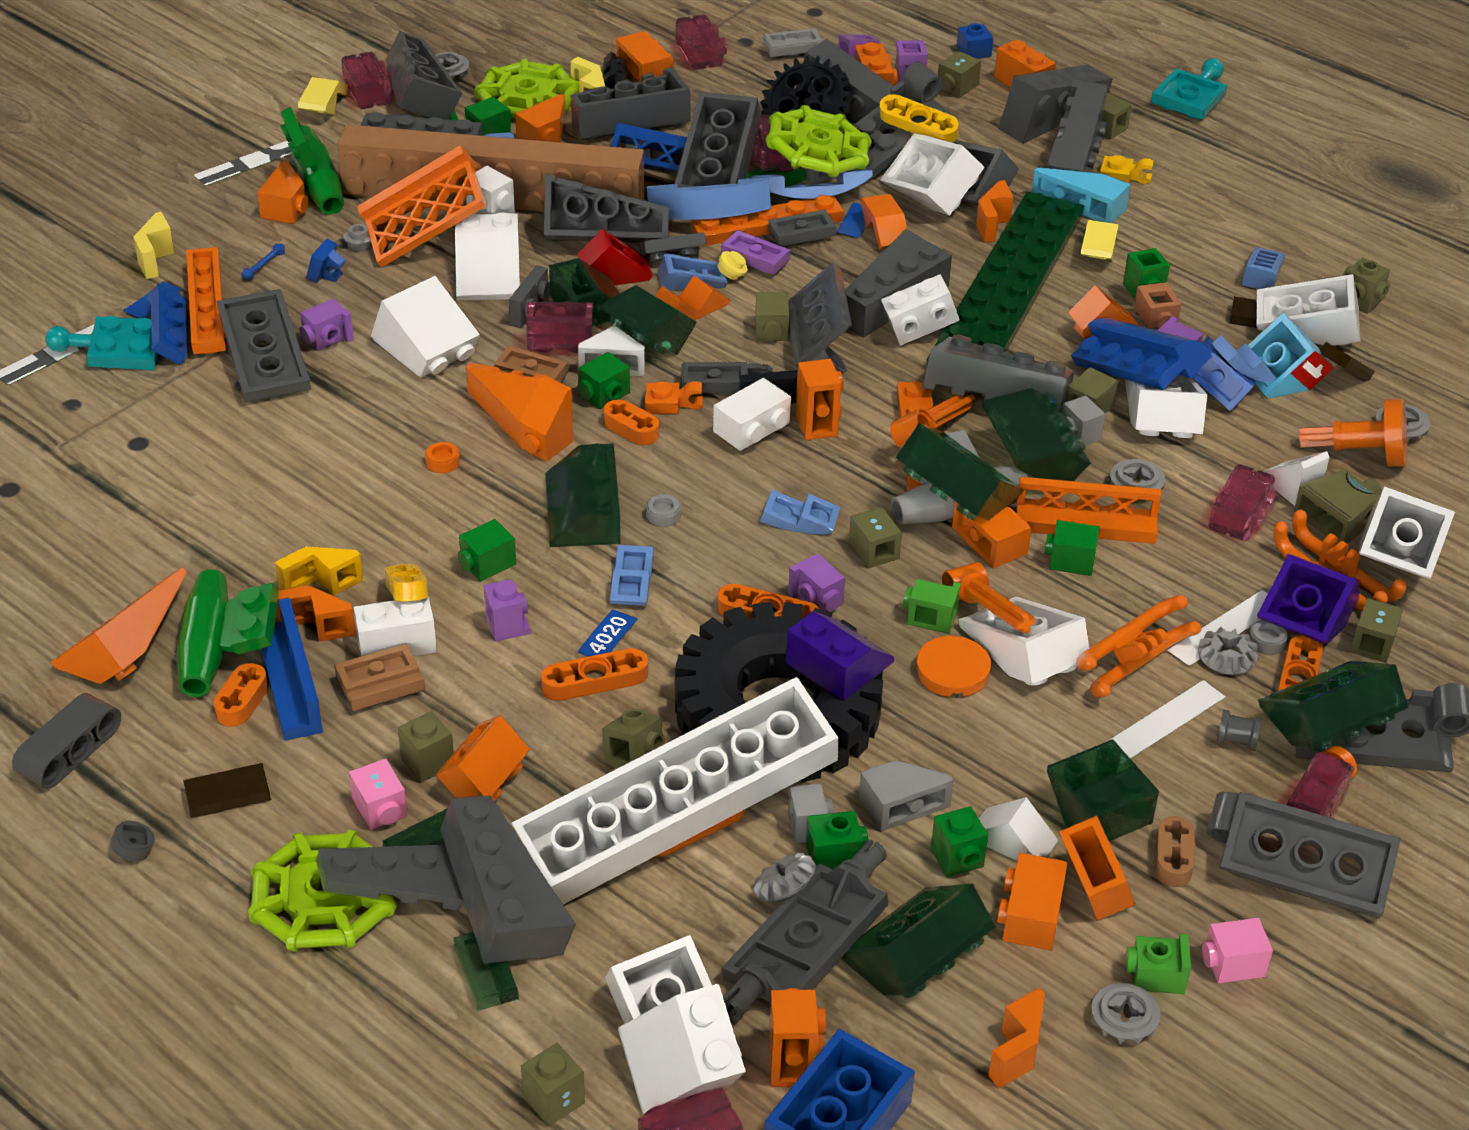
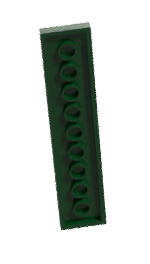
M1027 191L956 309L960 321L946 326L935 346L953 335H963L971 338V343L981 346L985 343L1001 346L1003 352H1007L1082 218L1084 205L1076 204L1070 200L1048 197L1038 192L1032 193Z

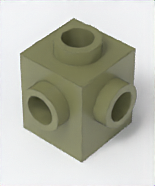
M1363 257L1353 266H1348L1342 276L1353 274L1359 311L1368 314L1385 298L1389 291L1390 283L1387 280L1390 269Z
M640 709L624 711L620 717L602 728L605 764L621 767L665 744L661 717L645 714Z

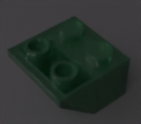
M576 258L549 265L550 297L573 331L585 330L593 326L633 317V311L611 279L585 261Z
M637 285L603 302L600 307L601 310L610 314L607 321L661 354L667 349L678 355L697 323L692 318Z
M1113 739L1047 766V774L1067 828L1097 816L1110 842L1153 823L1159 790Z

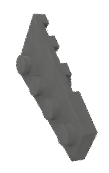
M445 845L319 849L316 862L323 891L374 899H378L381 894H388L401 899L402 903L417 904L419 899L442 902V908L459 910L461 905H465Z

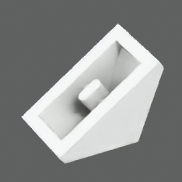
M615 325L579 343V367L609 352L630 366V376L644 377V346Z
M1325 451L1285 461L1260 472V475L1267 484L1295 506L1300 485L1324 477L1330 457L1328 452Z
M1027 797L988 807L979 818L988 833L987 848L1013 860H1018L1019 852L1049 858L1058 845V839Z

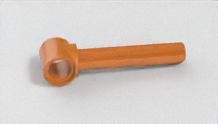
M966 393L964 396L954 395L928 410L920 408L893 421L890 426L893 441L901 448L903 444L935 436L937 427L972 409V401L975 400V396Z
M974 562L942 573L943 585L953 586L954 582L961 583L959 601L979 603L1022 634L1030 632V626L1035 624V619L1032 615L989 587L987 572L980 562Z

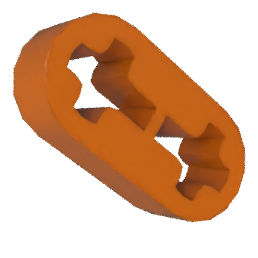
M612 400L604 406V424L609 430L638 445H651L659 439V420L654 415L625 400Z
M255 663L243 664L238 666L229 676L213 701L216 719L220 724L234 727L245 723L250 718L268 690L266 671L262 666Z

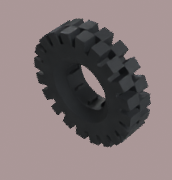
M771 602L753 604L752 619L748 618L741 607H737L724 612L723 624L715 618H711L702 624L699 636L691 634L683 645V655L678 654L675 666V713H677V724L681 734L684 735L746 703L743 699L742 691L750 684L767 678H786L791 680L797 677L801 684L813 692L814 703L838 736V761L826 766L832 773H835L848 766L849 754L858 758L868 748L869 737H875L881 716L883 671L846 700L842 701L786 663L787 630L802 620V604L784 602L782 616L774 615ZM815 608L813 610L823 615L832 617V613L823 611L818 608ZM844 619L840 621L852 630H854L855 632H857V628L846 622ZM821 770L803 778L802 782L821 778Z

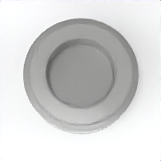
M660 494L653 496L646 503V518L656 526L667 527L674 525L681 518V503L671 495Z
M1260 620L1251 626L1249 636L1250 642L1258 644V652L1273 655L1280 653L1285 648L1288 633L1282 627Z

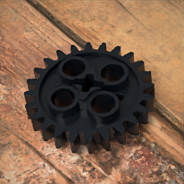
M807 55L805 56L804 63L800 64L797 58H794V66L792 67L784 63L785 71L783 73L775 70L774 74L777 79L775 81H766L771 89L762 90L766 99L760 101L764 109L761 111V114L766 120L767 127L770 129L769 117L775 112L785 113L791 109L797 110L801 105H808L812 110L838 115L839 113L845 115L844 113L852 112L849 102L854 101V98L851 94L853 88L846 73L842 72L838 64L833 66L830 59L823 63L820 56H817L814 62H811Z

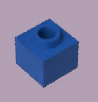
M973 23L969 26L958 27L956 47L960 52L977 59L992 57L994 37L984 24Z

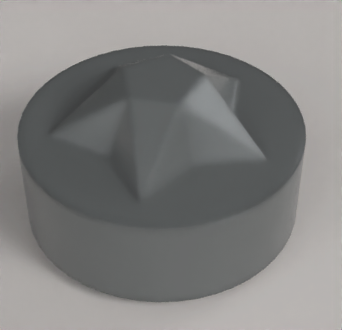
M125 821L116 826L110 844L112 850L119 857L129 861H140L150 854L155 837L146 825L136 821Z

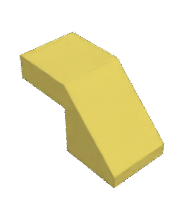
M580 57L570 61L571 78L579 82V93L601 86L605 87L600 65Z
M312 77L298 102V108L307 112L335 115L337 95L347 96L348 85L336 80Z
M162 212L155 213L133 237L138 264L146 279L159 276L156 258L174 254L171 230Z
M1088 220L1081 256L1112 261L1119 224Z

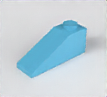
M1037 167L1034 170L1032 193L1038 192L1048 197L1070 200L1076 204L1084 205L1083 216L1100 222L1113 223L1127 210L1131 184L1105 174Z

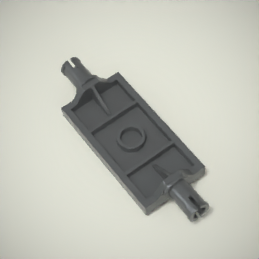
M867 840L850 860H844L834 869L818 864L808 884L796 894L786 898L722 967L723 980L734 984L723 995L729 1017L732 1015L734 1020H739L758 997L771 1002V990H786L789 988L813 990L889 905L888 894L873 887L868 878L874 869L887 857L886 850L880 843L876 841L873 845V840Z

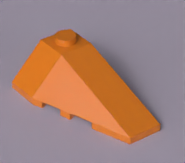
M475 363L466 365L467 392L521 449L547 462L573 442L572 388L542 374L530 377L524 376L523 372L518 370L506 373L502 372L498 367Z
M181 567L163 579L122 611L100 625L91 634L51 662L56 669L98 684H102L113 676L118 681L126 677L137 668L133 662L146 652L187 574L186 570Z

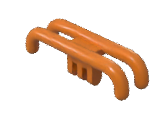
M1295 511L1292 518V527L1299 542L1319 557L1317 562L1291 544L1288 538V525L1286 522L1280 521L1275 524L1273 530L1274 542L1279 552L1285 558L1290 554L1355 578L1358 585L1373 595V600L1383 603L1394 602L1404 595L1407 584L1403 579L1394 580L1391 588L1383 585L1358 567L1359 551L1353 548L1348 552L1349 545L1344 541H1340L1337 544L1338 537L1333 533L1328 534L1323 542L1312 535L1307 527V513L1305 511ZM1360 593L1355 608L1362 612L1367 598Z
M1177 595L1154 605L1079 655L1076 665L1082 671L1094 669L1097 666V661L1111 651H1114L1120 664L1097 678L1091 684L1090 692L1093 696L1098 698L1108 696L1111 693V687L1174 644L1188 637L1198 635L1201 632V624L1197 621L1184 623L1168 632L1161 628L1142 632L1164 616L1186 608L1188 605L1186 596Z

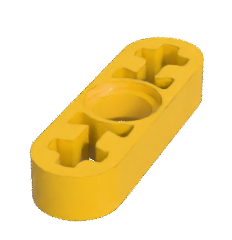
M895 94L887 95L880 101V118L887 124L911 133H918L948 142H954L958 138L959 123L950 114ZM915 116L927 118L922 123H916L911 120Z
M399 564L385 568L386 587L396 601H416L428 597L427 577L418 565Z

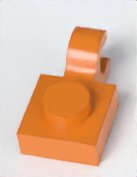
M697 381L689 382L681 389L680 383H647L645 411L650 414H679V407L701 409L703 407V396L692 395L702 394V383Z

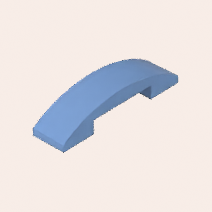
M866 168L863 170L853 169L840 173L837 176V182L785 186L784 176L780 174L749 176V179L769 177L770 192L786 197L810 199L817 198L820 195L833 196L849 191L866 182L873 174L872 170Z
M769 177L738 179L736 184L678 188L677 184L647 186L648 202L669 207V219L724 218L755 213L771 208Z

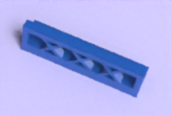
M617 123L611 147H619L620 143L637 146L636 149H644V151L652 149L665 152V154L655 160L648 159L644 153V166L678 173L680 165L674 163L672 156L675 154L683 155L687 137Z
M290 598L278 600L281 622H276L274 625L272 646L260 649L284 741L323 733L319 701Z

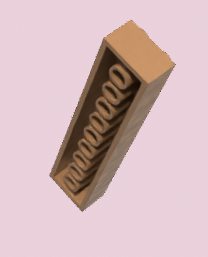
M347 124L337 143L342 194L347 196L372 198L461 145L476 162L478 170L489 166L513 179L515 210L544 213L545 173L597 189L612 191L626 197L644 200V149ZM465 180L461 181L456 185L462 186ZM451 192L445 203L452 204L458 193ZM438 196L432 198L429 201H436ZM465 198V200H464L462 206H465V205H466V198Z

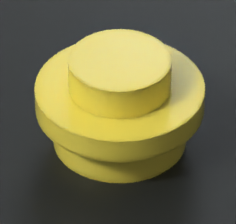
M724 251L719 256L717 267L725 277L737 280L748 271L744 257L738 252Z

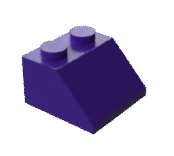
M1288 554L1257 614V618L1327 645L1345 628L1359 600L1357 579Z
M812 611L787 630L786 663L842 701L846 700L894 662V656L842 622Z

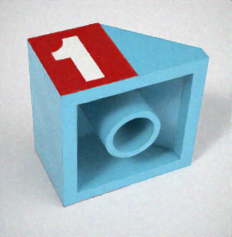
M1284 313L1279 315L1248 345L1276 377L1272 382L1258 380L1255 382L1267 398L1311 390L1335 368L1325 356L1321 355L1319 348L1303 329Z

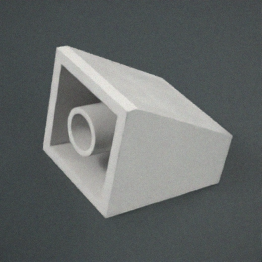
M436 276L382 300L371 333V337L376 343L420 378L430 373L438 374L448 364L458 359L459 361L468 359L475 352V346L480 336Z
M1384 487L1371 510L1362 534L1359 554L1430 580L1455 512Z
M719 984L676 995L618 1028L643 1115L726 1091L746 1072Z

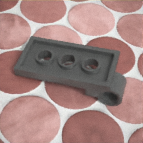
M922 62L911 64L904 72L902 81L891 88V94L905 97L952 115L934 100L942 89V78ZM880 105L853 125L860 132L867 133L872 141L870 146L874 147L868 151L869 165L866 167V169L872 170L873 176L863 184H866L889 167L914 134L882 121L880 118ZM916 116L911 120L916 123H922L927 118ZM888 129L896 130L893 134H882Z
M832 262L788 300L789 326L795 365L797 367L799 362L831 358L836 372L840 371L844 374L846 372L844 362L829 345L849 329L852 324L842 272Z
M281 289L216 301L245 402L311 389L310 379ZM261 342L270 343V345L266 347L256 346L258 343ZM268 365H275L277 367L274 370L262 369Z
M1458 683L1443 684L1434 691L1413 689L1410 699L1295 689L1292 696V704L1295 705L1293 720L1296 758L1316 760L1318 755L1327 748L1340 746L1351 753L1356 764L1452 772L1454 765L1450 737H1460L1469 733V689ZM1325 723H1337L1343 728V730H1332ZM1364 726H1374L1381 731V734H1371ZM1402 730H1413L1420 735V737H1409L1406 734H1404Z
M1233 792L1217 793L1207 828V834L1210 837L1226 843L1220 869L1241 878L1378 919L1382 917L1401 838L1244 792L1239 794ZM1265 833L1276 836L1280 842V849L1275 852L1263 850L1258 843V837ZM1304 845L1313 846L1320 854V861L1316 864L1305 863L1299 857L1298 849ZM1344 857L1355 859L1360 865V874L1357 876L1344 874L1339 868V860Z

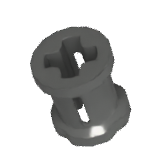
M1223 709L1216 743L1223 744L1224 741L1248 745L1249 750L1255 751L1262 718L1256 716L1253 720L1230 715L1229 710Z

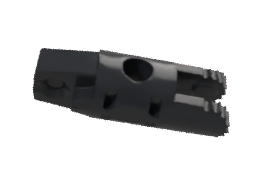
M611 51L604 58L602 73L605 87L614 89L617 82L629 81L625 60L617 57Z

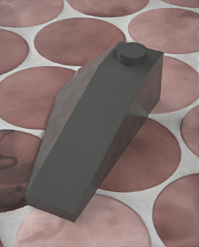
M958 140L952 142L963 145L984 166L977 182L969 188L961 201L978 204V200L1000 180H1005L1008 187L1011 185L1019 168L1003 150Z

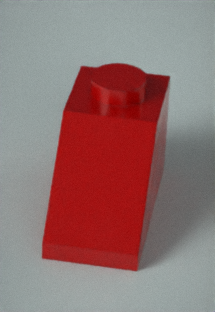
M604 229L577 254L582 265L581 272L592 282L597 280L606 287L650 281L653 278L646 258Z

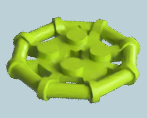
M527 58L521 59V62L499 68L492 66L487 69L486 76L481 84L474 88V97L478 101H483L493 96H499L498 100L508 106L512 118L516 119L515 113L558 95L557 93H564L566 114L570 111V95L579 93V82L573 80L565 72L564 66L558 63L554 65L529 62Z
M801 105L797 110L785 113L775 112L769 117L770 129L765 139L766 144L770 149L777 150L791 162V167L795 169L802 167L827 173L829 177H837L840 173L853 169L863 170L869 165L868 148L872 142L870 136L867 133L860 132L841 113L833 115L812 110L808 105Z
M348 829L346 833L303 835L301 832L292 835L293 839L265 861L255 863L250 871L253 878L252 903L247 912L248 917L253 924H260L284 942L287 950L298 952L300 948L328 946L352 948L356 946L355 941L383 918L393 916L397 909L394 895L381 894L378 899L314 890L318 889L321 883L316 862L319 849L373 847L359 837V832ZM296 856H299V863L297 865H295L293 868H290L289 864L284 868V866L287 863L293 860ZM272 883L280 884V894L269 896V887ZM361 906L369 908L360 917H358L355 921L349 924V921L356 917L358 908H360ZM283 910L288 912L293 921L292 927L275 914ZM336 924L337 928L308 931L309 925Z

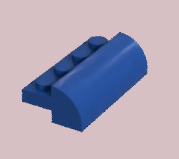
M1098 318L1090 322L1087 326L1092 336L1084 340L1080 347L1071 355L1077 366L1087 369L1091 367L1108 375L1161 390L1178 375L1191 378L1212 357L1208 348L1199 341L1110 318Z

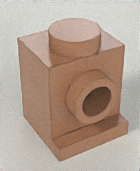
M1168 282L1137 287L1133 312L1135 315H1140L1147 328L1159 329L1172 316L1177 317L1179 320L1181 303ZM1159 296L1158 303H1154L1151 297Z

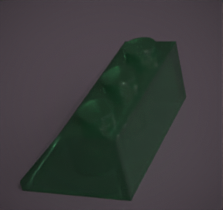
M1028 388L986 399L982 403L985 412L1017 469L1035 478L1075 481L1091 464L1084 452L1086 446L1074 435L1071 430L1073 424L1061 413L1059 409L1061 404L1052 394L1048 392L1042 394L1033 388Z
M920 422L896 456L899 461L905 464L903 468L905 473L917 481H921L922 478L926 479L932 484L929 488L931 492L945 501L949 497L959 503L956 509L973 521L976 517L989 521L1017 499L1024 491L1019 485L946 433Z
M614 443L578 445L545 473L550 547L621 544L620 505Z
M1361 661L1346 662L1258 699L1260 708L1292 746L1309 748L1310 752L1326 750L1332 747L1333 740L1340 737L1352 738L1364 732L1363 727L1370 724L1380 725L1391 722L1395 719L1394 714L1408 708L1396 664Z
M973 883L925 887L862 934L841 959L884 996L903 995L904 998H910L922 992L926 988L925 982L932 976L945 973L956 964L954 959L959 955L981 946L984 943L983 937L996 926Z

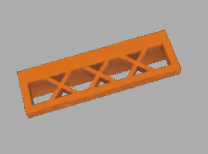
M1020 477L1016 513L1027 521L1031 527V533L1055 534L1056 522L1061 520L1100 526L1098 539L1156 544L1158 535L1157 516L1161 500V489ZM1026 489L1039 490L1046 495L1039 500L1025 499ZM1067 493L1077 494L1081 499L1075 503L1065 502L1060 497ZM1106 496L1112 497L1116 502L1110 506L1099 505L1096 500ZM1138 499L1152 501L1150 510L1134 508L1131 503Z

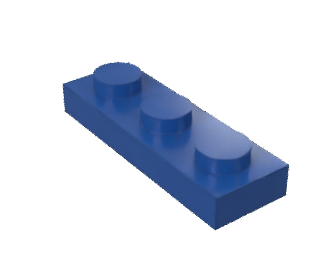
M158 283L151 291L152 350L180 365L187 357L186 299L178 291L168 289Z

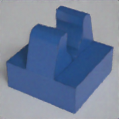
M326 239L311 256L306 278L318 283L321 278L336 282L341 277L343 272L340 269L346 263V259L336 252L337 243Z

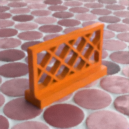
M461 145L357 206L359 215L366 222L376 262L381 267L391 263L487 206L476 175L478 171L477 164ZM465 180L462 186L456 185L461 181ZM451 192L458 193L452 204L445 203ZM467 195L475 197L474 201L461 206ZM438 196L436 201H429L432 198ZM425 207L432 208L426 220L419 219ZM441 210L448 211L442 220L435 221ZM412 211L410 217L404 216L405 214ZM399 223H405L400 235L393 234ZM415 225L422 226L418 234L409 237ZM387 226V227L385 228L384 232L378 231V230L382 229L383 227ZM395 241L392 249L384 253L383 251L388 242Z

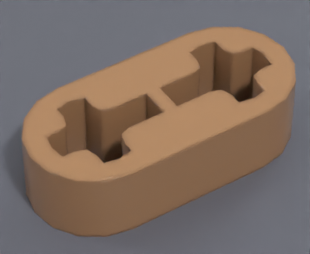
M1170 816L1164 818L1159 824L1156 837L1155 873L1156 877L1163 884L1171 887H1182L1191 880L1194 868L1195 830L1194 826L1185 818ZM1172 834L1178 835L1179 843H1172ZM1171 859L1178 860V869L1172 868Z

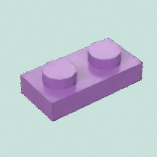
M738 230L721 245V253L724 251L738 252L744 257L746 265L775 275L790 260V249Z

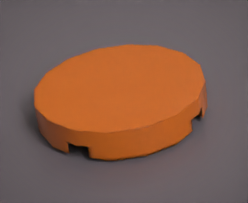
M950 635L937 637L925 643L919 650L916 664L917 676L926 688L939 695L953 697V693H963L962 697L970 696L982 690L989 681L991 659L987 651L975 641L965 637Z

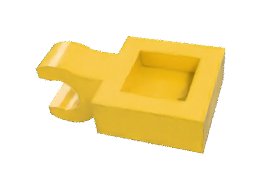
M1119 155L1104 156L1100 174L1108 175L1126 183L1134 180L1143 184L1151 183L1152 174L1145 173L1142 170H1152L1154 161L1144 158L1133 164L1134 159Z

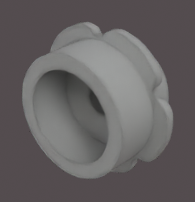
M354 224L343 235L344 241L347 242L348 248L352 251H365L372 246L366 225Z

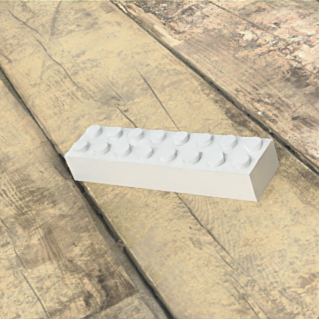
M795 677L512 822V829L561 903L565 904L838 761V736L799 679Z

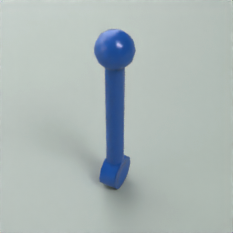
M280 243L274 244L272 246L273 250L251 268L243 269L241 273L242 278L248 281L254 277V273L276 255H283L285 253V246Z

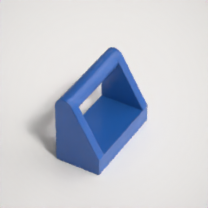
M1207 335L1201 343L1208 348L1212 357L1192 378L1231 411L1253 388L1256 380L1234 369L1211 344L1214 341Z

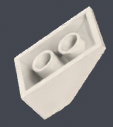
M914 133L880 181L927 208L950 216L959 207L961 199L969 188L977 182L984 166L963 145Z
M499 212L496 214L477 215L474 213L455 224L457 301L509 299L520 286L518 214Z
M1353 274L1257 289L1258 330L1263 331L1279 315L1284 313L1303 329L1316 344L1324 345L1327 342L1332 346H1344L1353 342H1360L1359 305Z
M1178 375L1163 390L1125 379L1130 422L1135 430H1139V434L1159 436V432L1163 431L1173 432L1172 435L1179 438H1192L1193 433L1203 434L1207 393L1192 377L1187 378Z
M1017 596L1009 600L1035 619V624L1030 626V632L1022 634L987 609L958 620L959 626L975 642L982 646L988 655L1010 677L1022 680L1027 685H1040L1045 683L1048 677L1055 674L1074 671L1077 668L1076 660L1079 655L1089 649L1084 617Z
M690 935L612 966L605 976L607 985L625 1024L676 995L712 986Z

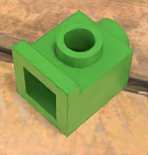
M916 579L914 587H907L904 595L903 608L908 609L907 624L950 634L958 611L961 583L954 582L953 586H947Z
M1180 934L1179 939L1136 936L1134 947H1127L1125 956V971L1133 973V985L1149 992L1185 994L1191 969L1188 934Z

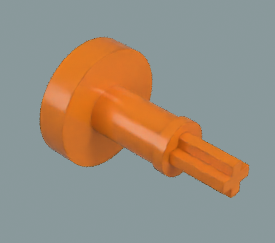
M1404 399L1385 400L1384 420L1334 421L1333 426L1300 428V448L1334 446L1335 451H1343V449L1385 447L1388 467H1406L1407 422Z

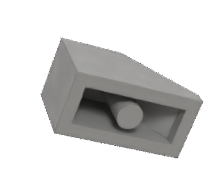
M895 760L861 772L859 801L882 832L950 807L954 780L949 774Z

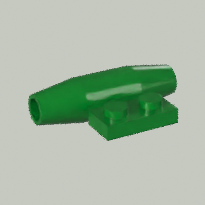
M289 107L280 112L285 122L280 127L289 142L288 146L292 152L293 161L300 178L304 183L305 190L324 214H337L342 210L344 200L340 177L330 154L309 126L301 125L294 111Z
M208 569L198 574L184 606L177 646L179 689L182 693L190 697L206 695L210 691L224 651L235 652L239 655L272 646L279 595L273 583L239 591L238 596L228 601L227 580L223 573Z

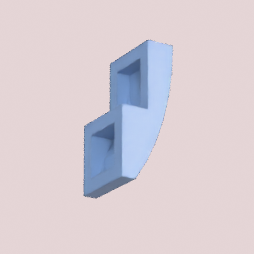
M1222 335L1211 343L1222 357L1241 374L1262 382H1272L1276 379L1269 368L1246 343L1237 351Z
M771 490L760 522L794 532L818 535L832 534L840 506L809 493L803 503L775 490Z
M618 545L615 569H613L610 604L647 606L653 569L654 547Z

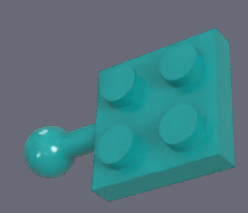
M1216 58L1207 59L1201 67L1202 73L1200 75L1176 68L1152 92L1151 103L1160 105L1167 110L1184 113L1190 118L1203 120L1226 95L1227 85L1214 81L1219 79L1224 72L1222 62Z
M96 316L92 334L70 333L65 327L54 326L45 335L46 345L55 352H63L70 346L89 347L87 366L140 370H155L158 353L152 350L151 319L148 318L134 319Z

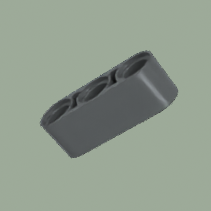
M89 693L79 695L20 745L12 759L13 770L46 789L53 788L114 735L122 719L120 710Z

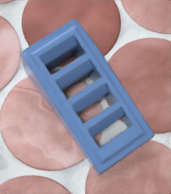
M1255 247L1247 262L1242 285L1255 289L1275 287L1286 253Z
M672 254L663 255L658 269L660 287L663 286L670 291L684 290L694 275L714 288H726L727 279L717 267L719 262Z

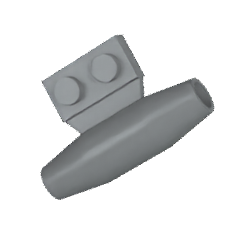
M960 430L902 445L900 454L913 480H918L922 485L892 498L891 509L894 519L899 525L941 522L953 519L954 504L959 499L1000 505L1017 497L1020 477L1028 476L1022 466L977 469L978 454L965 430Z

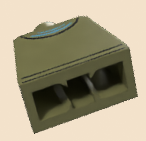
M1339 471L1300 485L1294 513L1297 510L1305 511L1309 524L1325 536L1330 533L1338 537L1337 544L1340 541L1349 544L1364 531L1371 510L1382 489L1378 481L1373 478L1362 482L1348 471Z

